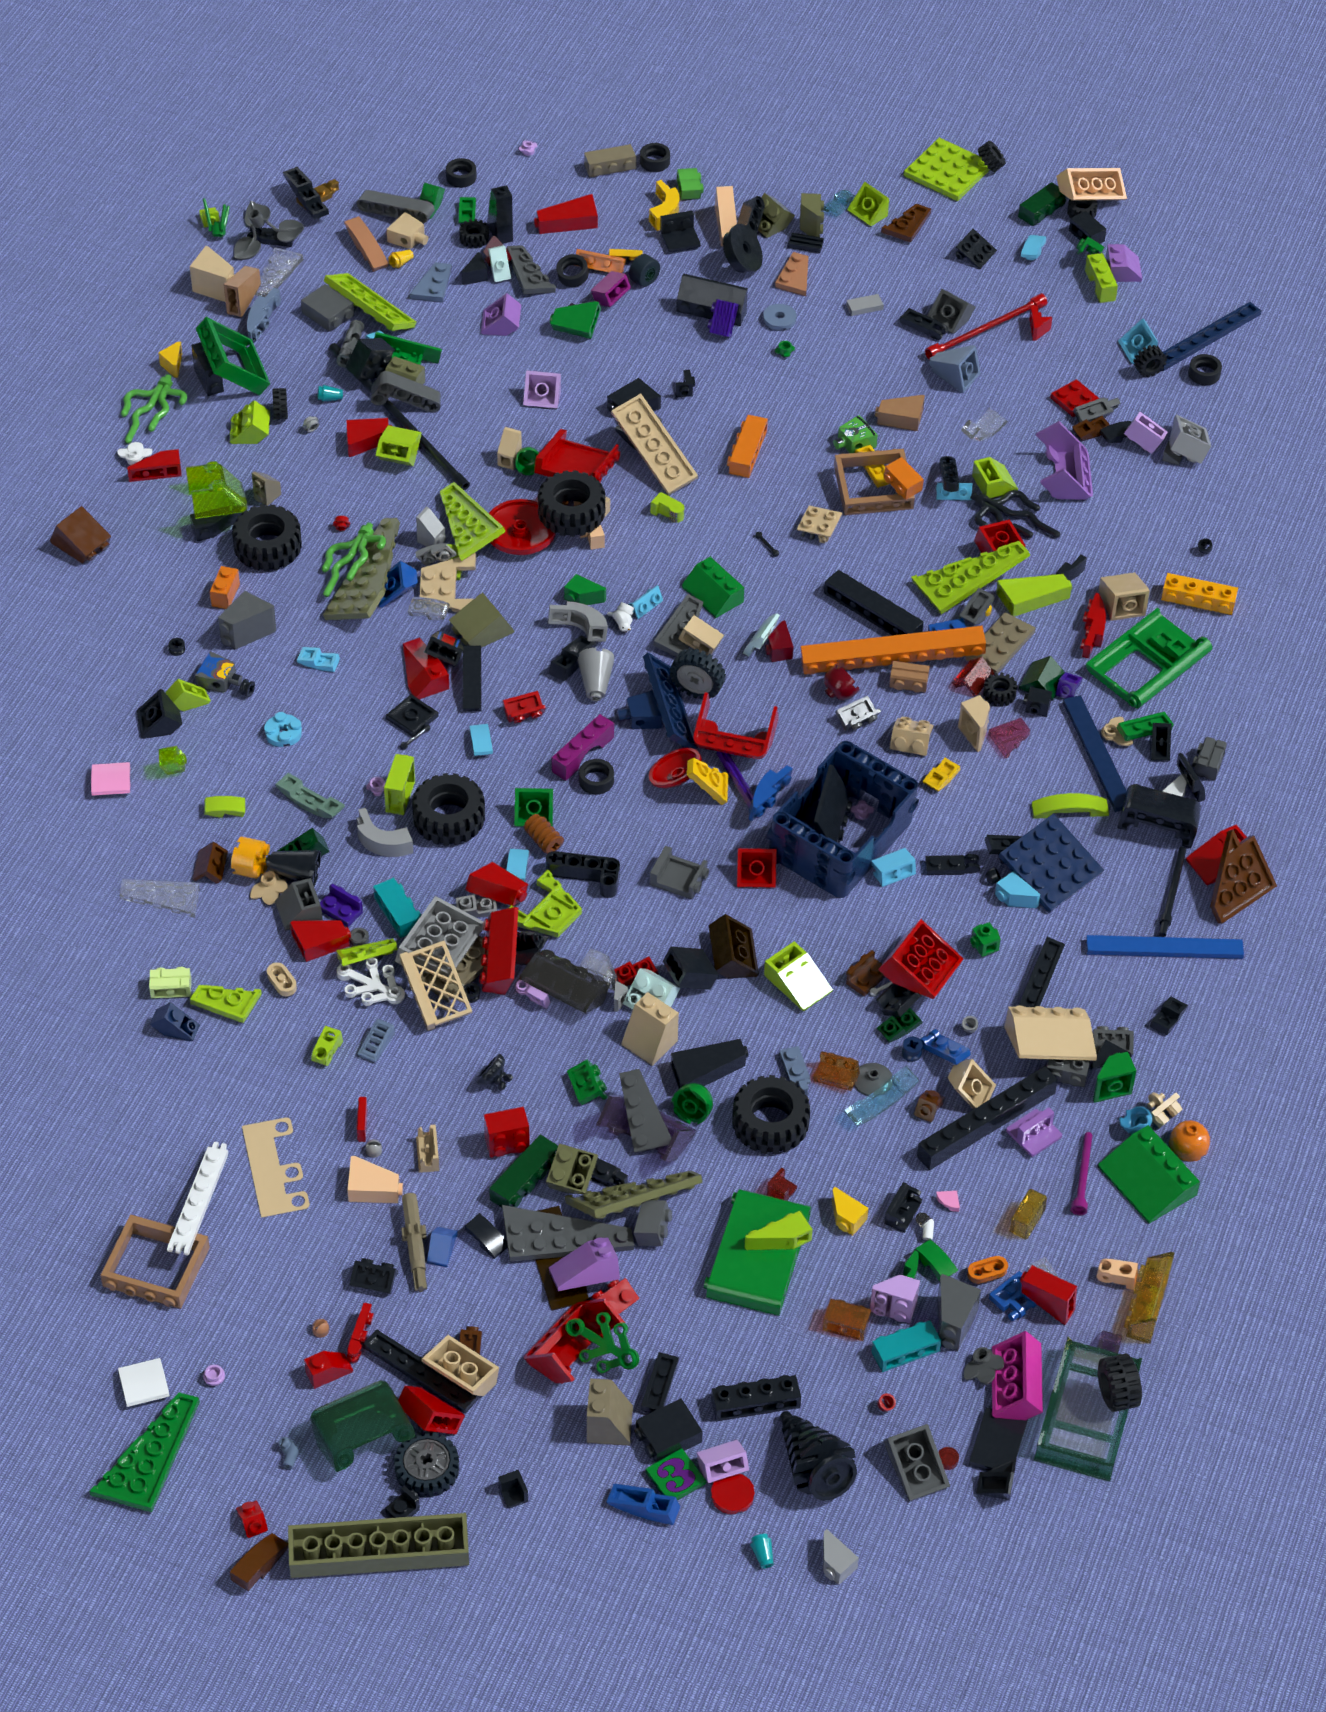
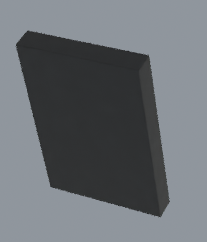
M986 1407L969 1465L984 1470H991L1017 1458L1028 1419L995 1418L992 1416V1409Z

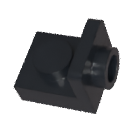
M403 1486L401 1488V1495L385 1508V1513L391 1518L412 1517L420 1510V1498L414 1490H409L406 1486Z

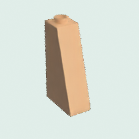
M733 186L716 187L715 212L721 246H723L724 235L730 231L731 227L737 224Z

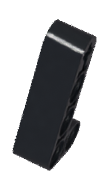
M552 851L546 855V870H549L553 877L600 882V894L603 897L612 898L617 894L620 880L619 860L610 857Z

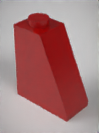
M388 418L346 420L348 456L353 457L378 447L379 439L389 425Z
M491 862L469 874L465 890L514 906L526 899L528 884L496 863Z
M341 920L290 922L291 935L306 962L350 946V930L348 927H344Z
M1032 1265L1028 1272L1024 1271L1021 1276V1292L1060 1323L1066 1325L1075 1311L1077 1286Z
M405 1385L396 1403L424 1431L457 1434L465 1417L463 1413L421 1387Z

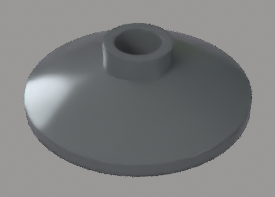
M866 1063L856 1069L853 1075V1083L860 1093L866 1096L878 1097L886 1094L892 1088L893 1075L882 1064Z

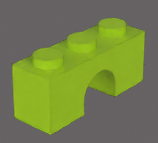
M1103 253L1087 255L1085 272L1089 281H1095V294L1099 303L1116 301L1118 285Z

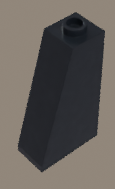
M507 185L491 189L487 225L492 235H495L502 244L513 242L512 194Z
M741 1039L671 1053V1068L678 1089L689 1083L706 1086L744 1067L746 1058H748V1050L746 1046H743Z

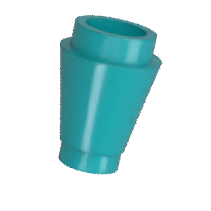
M326 385L318 386V400H322V402L342 400L343 389Z
M759 1534L752 1537L750 1546L761 1568L767 1569L772 1567L774 1562L771 1538L768 1537V1534Z

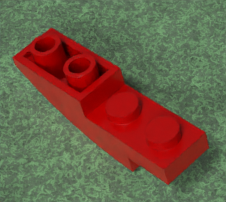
M1095 593L1094 598L1089 600L1087 607L1089 611H1085L1083 622H1085L1084 630H1086L1085 636L1087 638L1082 639L1080 649H1083L1082 657L1085 658L1090 657L1094 646L1101 648L1103 642L1106 612L1099 593Z

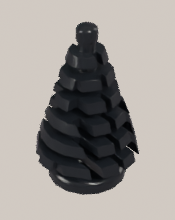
M789 1411L782 1412L779 1419L782 1422V1432L785 1436L784 1441L787 1445L786 1449L794 1485H797V1490L808 1495L813 1494L816 1499L822 1501L833 1500L849 1490L857 1475V1467L852 1459L856 1458L855 1450L850 1447L851 1444L841 1440L836 1435L828 1433L829 1431L821 1429L818 1426L814 1427L808 1420H803L796 1415L792 1416Z

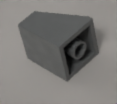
M244 591L218 617L221 643L235 650L276 632L274 605L247 591Z
M942 1274L937 1297L938 1335L941 1339V1345L947 1349L959 1351L978 1313L981 1289Z

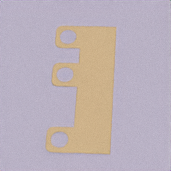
M286 1117L242 1126L261 1218L307 1209L310 1204L306 1192L286 1194L284 1183L303 1178L301 1165L299 1163H291L280 1166L274 1137L290 1135L293 1132L290 1118ZM279 1122H286L289 1127L285 1132H278L275 1126ZM289 1167H295L299 1173L296 1177L289 1178L286 1176L285 1171ZM295 1196H302L305 1199V1203L300 1207H296L292 1204V1199Z

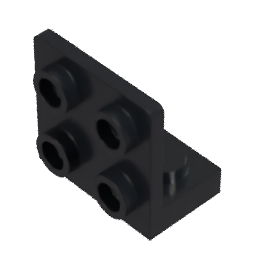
M692 210L660 216V232L669 252L701 246L694 229V213Z

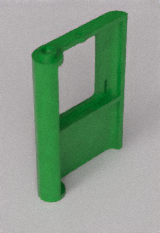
M1157 607L1086 663V668L1090 674L1125 700L1131 707L1139 709L1212 651V644L1203 636L1199 637L1196 641L1166 619ZM1163 628L1173 638L1179 636L1191 649L1177 659L1159 650L1149 640ZM1139 651L1161 668L1162 671L1136 692L1131 691L1128 693L1105 674L1131 653Z

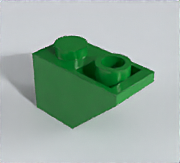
M424 182L419 200L428 201L433 204L435 211L430 216V219H432L442 203L445 189Z

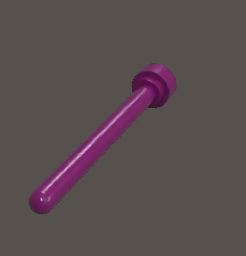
M1086 1132L1084 1135L1077 1197L1071 1203V1212L1079 1216L1085 1215L1088 1209L1085 1192L1092 1144L1091 1132Z

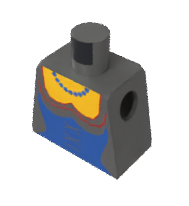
M209 652L195 675L197 686L205 688V690L223 693L227 691L230 684L240 686L243 678L242 675L236 674L233 661L213 652Z

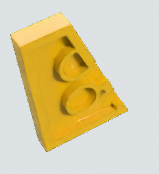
M695 758L688 760L687 776L721 805L727 803L728 773H720L715 767L711 769L706 763Z

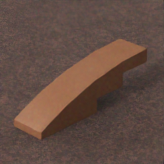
M358 216L344 221L357 250L361 251L372 271L388 267L389 263L382 249L363 220Z

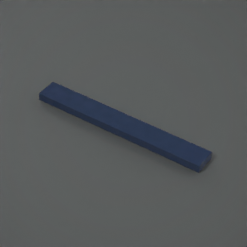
M1248 302L1163 351L1167 358V361H1165L1166 365H1163V371L1260 316L1262 310L1253 303Z
M1081 695L1063 699V705L1114 812L1121 811L1127 790Z

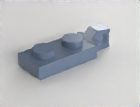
M799 1046L779 1050V1056L788 1081L792 1080L797 1083V1088L800 1086L805 1091V1095L808 1096V1084L811 1081Z

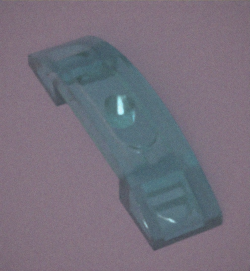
M905 1066L891 1076L890 1081L864 1100L855 1102L844 1112L857 1127L865 1124L899 1101L919 1082V1079Z

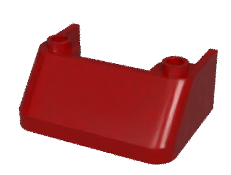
M705 692L693 736L696 746L753 759L764 758L773 743L779 719L778 707L774 706L768 732H759L754 738L718 731V726L714 721L706 720L710 700L709 694Z
M606 1298L577 1302L524 1355V1359L531 1367L554 1383L573 1382L575 1378L571 1375L572 1369L569 1366L592 1341L582 1335L570 1336L566 1331L567 1322L579 1318L584 1322L586 1328L603 1337L600 1325L596 1321V1316L599 1313L607 1312L610 1314V1330L616 1324L624 1322V1320ZM604 1315L601 1316L603 1322L606 1320ZM576 1323L575 1328L579 1330V1325Z

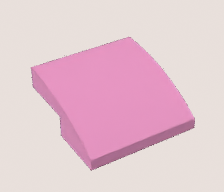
M130 762L92 765V796L130 793Z

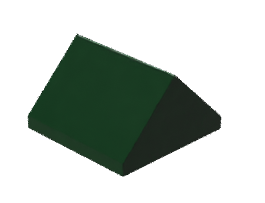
M1052 656L1042 658L1031 663L1019 685V689L1028 693L1031 687L1052 691L1051 700L1053 701L1056 696L1059 679L1065 672Z

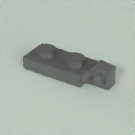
M1103 397L1075 407L1073 412L1079 423L1086 419L1091 422L1102 415L1103 417L1110 415L1121 403L1118 398L1108 400V398Z

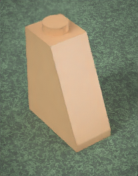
M351 1156L348 1201L398 1203L399 1195H403V1183H399V1174L359 1157Z

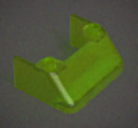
M211 461L205 465L186 467L189 494H192L195 519L241 513L248 509L242 482L221 464Z

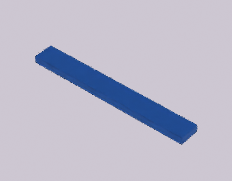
M1086 936L1087 955L1244 958L1243 939Z

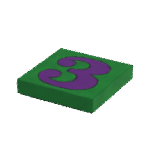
M683 1448L647 1467L645 1471L662 1495L673 1496L677 1500L706 1484L705 1478Z

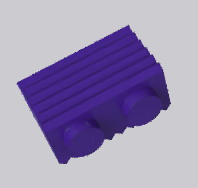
M716 299L711 308L713 317L708 321L707 328L710 329L709 333L731 337L739 304Z

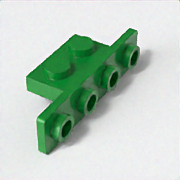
M379 332L375 333L374 338H382L395 349L392 358L395 356L421 365L422 360L439 363L442 352L440 348Z

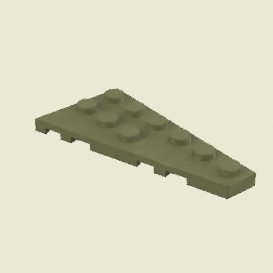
M690 1170L667 1175L665 1180L650 1178L646 1179L645 1184L636 1185V1182L606 1187L602 1189L601 1193L586 1191V1194L576 1198L572 1197V1194L566 1195L565 1203L585 1214L600 1219L612 1212H622L624 1208L630 1206H640L642 1202L648 1200H658L663 1195H674L679 1190L692 1189L695 1185L703 1183L702 1175Z

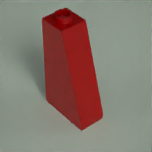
M593 194L538 210L537 218H534L535 228H538L539 234L598 228V214Z

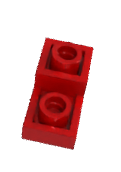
M649 956L633 965L629 961L613 970L618 981L625 986L632 985L640 968L649 969L659 975Z

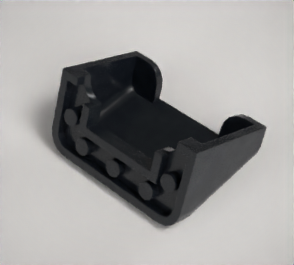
M1133 784L1127 788L1117 828L1126 831L1129 825L1134 824V827L1138 828L1139 822L1176 832L1175 838L1178 839L1180 837L1182 839V846L1191 848L1199 826L1201 805L1195 799Z

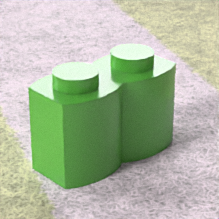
M697 168L677 169V184L681 200L701 198V193H704L703 183H700L701 173L697 171Z

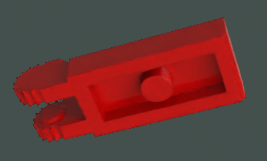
M366 1302L363 1303L347 1348V1359L353 1364L358 1362L361 1356V1343H365L368 1331H365L367 1325L371 1326L374 1318V1313H371L372 1304Z

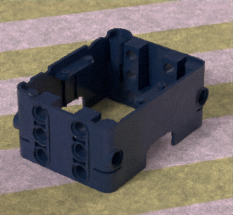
M841 741L817 767L814 780L798 797V792L795 791L773 815L772 826L766 838L770 840L769 849H776V864L785 866L837 898L846 897L873 867L871 861L882 857L911 824L913 812L919 803V799L916 798L918 782L852 742ZM829 764L835 767L843 783L847 786L850 796L859 800L866 792L879 800L877 812L889 819L892 817L889 825L883 828L879 837L874 838V836H871L857 853L829 837L827 838L822 834L816 833L815 830L809 827L815 819L819 804L818 799L821 797Z

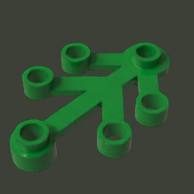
M601 1312L596 1316V1321L600 1325L603 1337L586 1328L584 1322L579 1318L567 1322L566 1331L570 1336L582 1335L600 1346L592 1350H582L579 1353V1358L582 1362L586 1363L595 1357L609 1353L618 1357L610 1361L606 1359L599 1361L596 1365L598 1372L606 1373L618 1366L631 1370L639 1364L637 1351L630 1348L626 1335L628 1326L624 1322L614 1326L613 1330L619 1338L621 1348L615 1345L609 1326L611 1320L609 1313ZM602 1315L606 1318L605 1322L601 1320ZM576 1323L579 1325V1330L575 1328ZM619 1326L623 1328L622 1333L619 1331ZM585 1352L589 1355L588 1359L584 1357ZM628 1355L631 1356L632 1362L628 1360ZM602 1363L606 1365L605 1370L602 1368Z

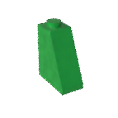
M594 301L555 308L549 322L553 330L592 339L601 306L599 302Z

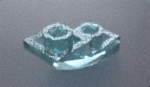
M841 190L834 194V199L831 202L825 204L824 211L838 217L849 207L856 195L851 194L848 190Z

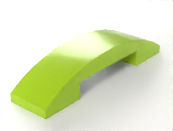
M1057 794L1037 799L1031 803L1034 819L1048 818L1053 813L1089 812L1090 817L1109 816L1107 799L1090 794Z

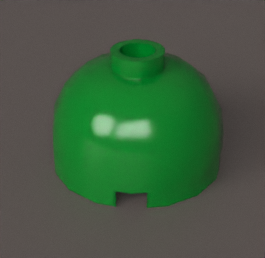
M685 1084L672 1097L674 1113L679 1119L688 1124H691V1121L697 1124L702 1123L708 1118L713 1109L712 1095L701 1084Z

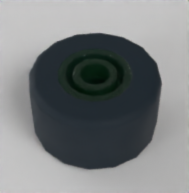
M641 254L632 262L629 269V277L640 286L647 287L657 279L660 272V264L651 256Z

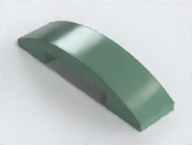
M287 773L276 783V787L286 797L314 815L323 818H333L345 807L343 803L332 797L326 799L303 786L302 780L290 773Z

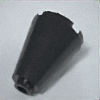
M317 849L274 851L271 855H268L266 866H269L270 871L295 882L311 878L315 887L319 875L317 872L321 863V851Z

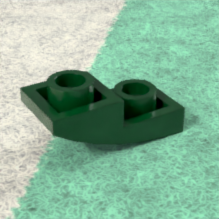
M909 1008L901 1017L894 1018L891 1016L878 1026L877 1029L890 1043L910 1033L923 1022Z

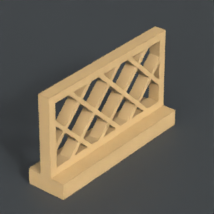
M445 940L410 953L404 952L400 954L401 964L427 1031L435 1029V1026L472 1013ZM443 947L445 954L442 960L432 956L435 949ZM418 955L427 957L424 966L416 964L413 957ZM430 959L440 963L436 972L426 968ZM442 965L451 968L452 972L449 978L439 974ZM424 971L434 975L430 984L423 982L421 979ZM437 977L447 981L443 990L433 986ZM450 982L459 988L456 995L446 992ZM431 989L441 993L437 1002L428 997ZM443 995L454 999L450 1008L440 1004ZM456 1000L463 1002L466 1010L461 1012L454 1010L453 1007ZM438 1007L448 1011L446 1017L437 1020L435 1015Z

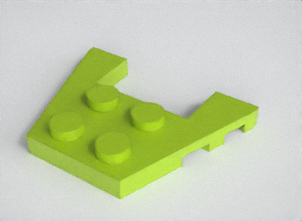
M546 870L537 879V885L549 892V894L528 915L518 910L517 927L558 938L582 914V908L569 893L564 891L561 883L553 878L552 873Z

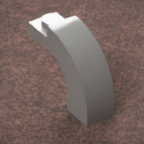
M568 601L566 605H549L548 624L573 625L581 628L586 633L587 641L606 642L607 621L596 609L585 604Z
M366 808L358 809L359 817L356 818L357 834L359 841L366 849L386 857H400L413 853V841L407 827L394 831L378 829L373 825Z

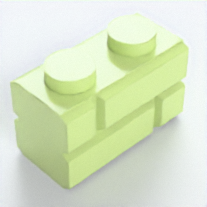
M160 967L150 970L149 988L151 998L191 997L190 968L177 967L176 969H165Z

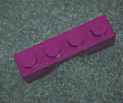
M599 714L552 756V773L567 781L578 771L581 761L590 749L597 745L603 748L614 738V722Z

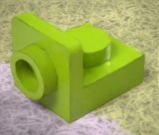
M215 207L208 208L211 223L214 225V222L220 221L219 212ZM205 209L199 210L203 227H208Z

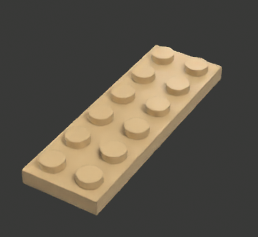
M642 394L637 395L611 411V414L668 496L698 479L697 473Z

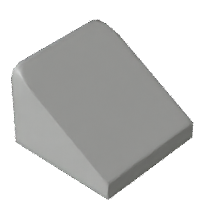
M618 981L615 982L614 1011L616 1012L624 1005L622 1003L628 993V987Z

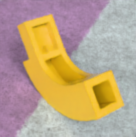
M662 180L656 181V195L663 203L649 209V222L656 231L660 230V216L679 213L678 190L676 187L670 189Z

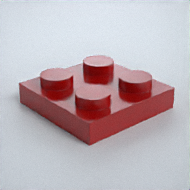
M1077 379L1052 392L1050 396L1055 403L1072 417H1075L1073 412L1075 407L1099 399Z

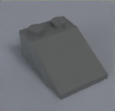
M928 1424L883 1439L889 1459L909 1501L950 1487Z

